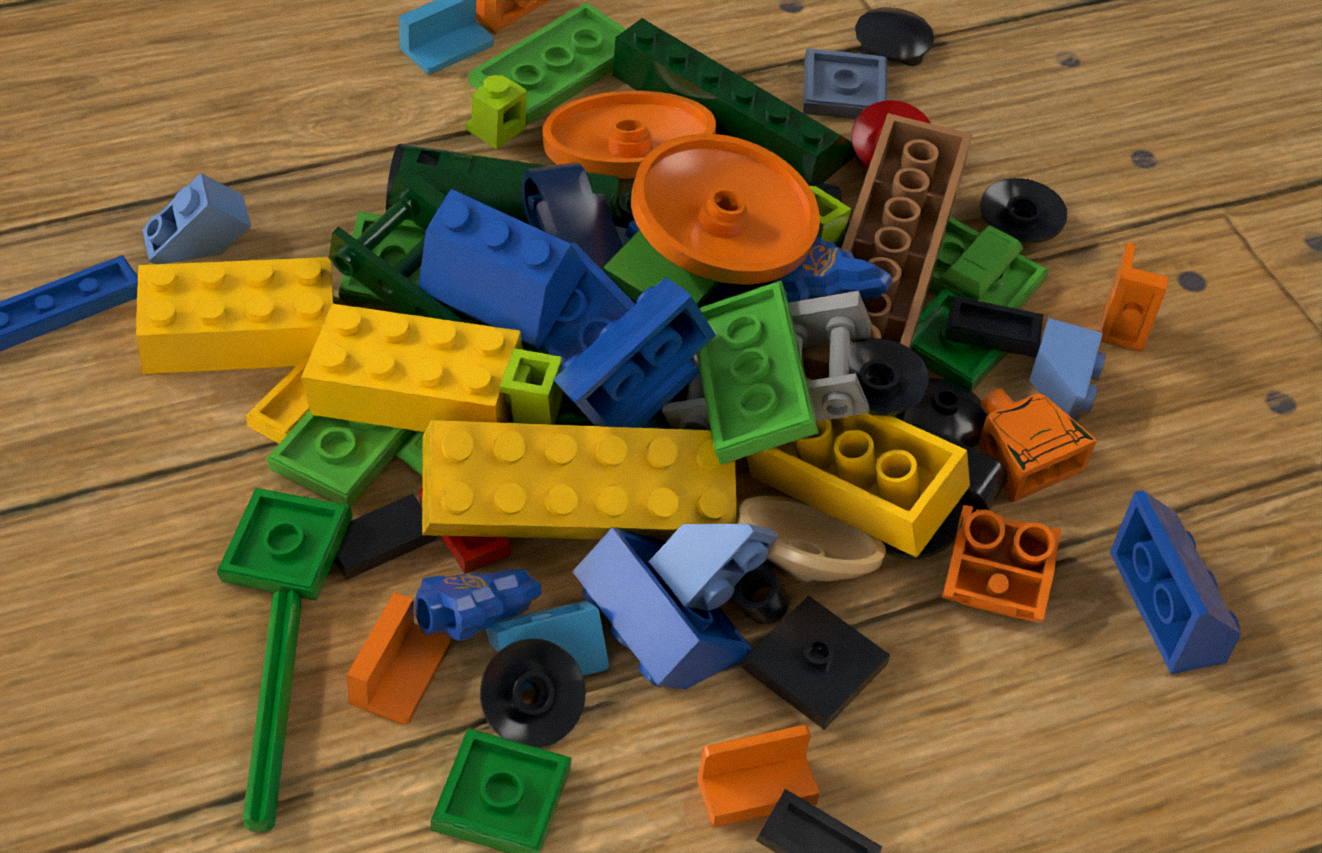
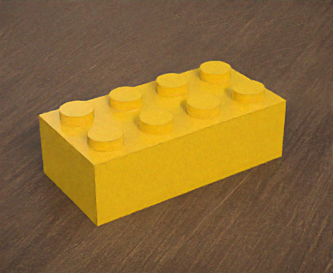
M329 257L138 265L136 340L142 373L159 374L295 367L306 355L310 357L330 307L334 304L331 260Z
M332 304L301 376L310 413L316 416L425 432L431 420L508 423L512 408L511 404L505 403V393H500V384L513 349L523 350L521 331Z
M866 413L840 419L833 418L816 421L819 430L818 434L747 456L752 478L916 558L970 487L966 449L891 415L880 416Z

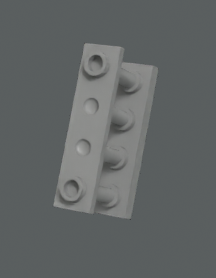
M859 291L790 302L789 307L801 358L802 349L830 344L829 378L807 381L816 421L833 418L840 419L847 416L869 413V404L856 373L849 374L850 341L871 338V321ZM696 353L690 361L700 371ZM700 373L688 384L686 401L667 403L663 406L662 412L671 429L711 430Z

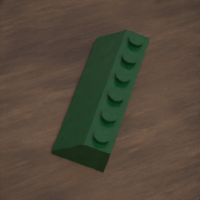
M641 18L615 37L612 76L637 91L669 93L702 104L715 117L716 134L740 138L773 152L790 164L806 182L824 183L855 157L852 141L647 20Z

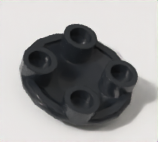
M881 7L869 10L859 17L855 26L856 38L861 43L859 50L861 54L885 56L888 60L901 61L908 66H916L922 63L924 54L931 49L934 42L933 30L926 20L911 11L900 8Z

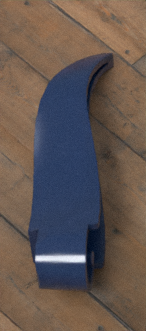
M575 162L532 168L524 171L522 198L529 225L570 244L575 242L603 270V267L619 252L623 244L612 220L604 194H593L583 166ZM674 397L668 403H673ZM663 407L641 428L665 429L668 422L662 412Z

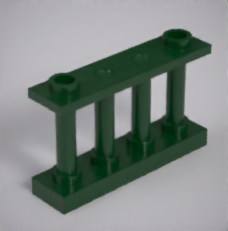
M404 166L393 176L389 204L392 207L357 239L338 226L332 232L329 259L342 274L354 277L401 314L466 323L447 309L446 305L438 302L408 279L421 267L425 237L393 267L372 252L404 220H412L426 231L446 198V195L407 166ZM471 318L467 322L470 324L488 326L473 318Z

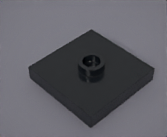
M808 595L744 657L742 668L825 730L887 666L890 654Z

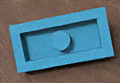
M435 0L399 16L400 49L426 74H433L494 45V37L476 22V0Z
M586 600L497 621L493 627L486 629L489 645L498 652L505 646L519 640L544 639L554 642L568 651L578 663L583 676L605 671L609 668L599 609ZM527 682L521 687L520 692L534 689V687Z

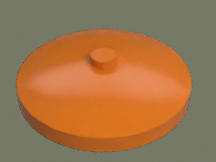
M654 91L602 93L572 101L552 112L543 124V146L547 156L557 165L577 162L588 172L614 175L620 179H631L636 177L642 160L655 147L680 136L716 134V120L711 111L702 104L674 94Z
M691 134L673 138L658 145L642 160L631 190L633 217L647 241L661 255L680 268L700 277L722 283L761 284L790 274L808 257L820 226V214L816 198L804 178L790 164L757 144L726 135Z

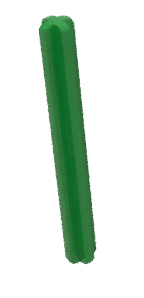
M278 590L272 596L243 812L244 827L252 832H268L275 826L302 606L301 596L294 590L288 592Z

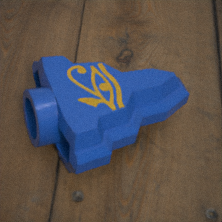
M816 237L806 260L796 270L775 281H782L789 303L859 291L862 300L866 301L880 298L882 294L887 293L892 283V277L890 273L874 264L868 263L865 260L854 259L851 252L842 251L840 248L835 247V243Z
M525 569L503 570L485 575L467 573L450 577L433 576L423 578L415 597L416 618L421 630L425 634L430 635L443 632L455 640L462 641L474 637L476 632L493 627L497 620L513 617L528 610L531 602L542 594L541 584L531 578Z

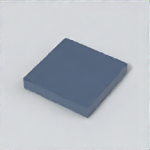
M806 49L804 59L803 113L856 119L871 104L887 100V57Z

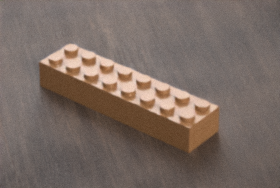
M887 114L841 247L842 251L851 252L854 259L865 260L868 263L874 264L890 273L892 277V283L887 293L882 294L880 298L863 301L871 321V338L892 340L911 349L962 179L973 134ZM830 344L806 349L803 366L807 378L811 380L829 378Z

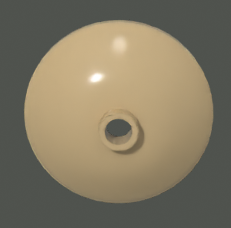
M757 496L743 501L738 509L737 524H752L775 531L779 538L768 549L769 554L766 560L782 569L787 576L795 580L809 582L811 580L838 581L857 578L877 570L883 563L886 548L881 540L798 499L780 496Z

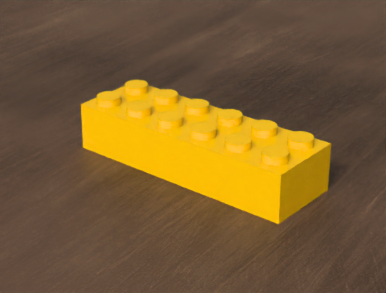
M431 420L423 434L422 535L602 539L611 528H616L668 541L682 524H737L735 460L720 464L715 454L711 430Z

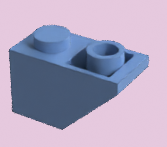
M200 173L188 186L180 189L175 198L158 215L153 216L142 231L149 262L165 264L220 255L251 227L243 195Z
M1048 318L1029 381L1040 394L1048 397L1077 422L1081 411L1090 413L1098 386L1089 383L1090 379L1098 381L1106 354L1098 352L1103 333Z
M682 524L650 559L649 563L685 607L711 611L727 602L734 592L733 587L747 572L756 569L766 560L769 554L768 549L779 536L772 529L752 524Z

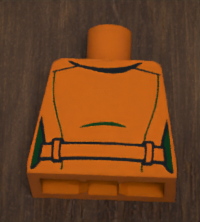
M1000 388L990 392L983 399L981 408L988 416L979 439V447L983 454L992 457L1005 468L1007 482L1003 489L1013 503L1086 470L1097 440L1048 397L1037 393L1014 403L1008 394Z

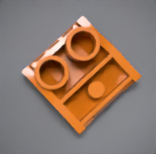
M963 505L942 598L973 608L1042 623L1054 576L1062 529L1055 527L1049 529L1044 524L1038 522L1025 524L1026 521L1021 520L1017 522L1005 519L1002 515H998L990 510L976 509L972 513L973 507ZM962 516H963V522H962L961 528H960V530H959V527H960V524H961V520H962Z

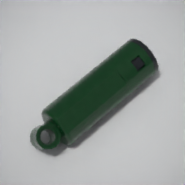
M400 143L394 151L386 193V211L392 207L389 204L393 176L404 166H407L446 196L453 189L529 224L522 198L523 174L527 169L546 167L548 165ZM586 171L593 194H604L614 225L627 229L628 224L635 220L631 208L632 189L621 193V179L618 176Z

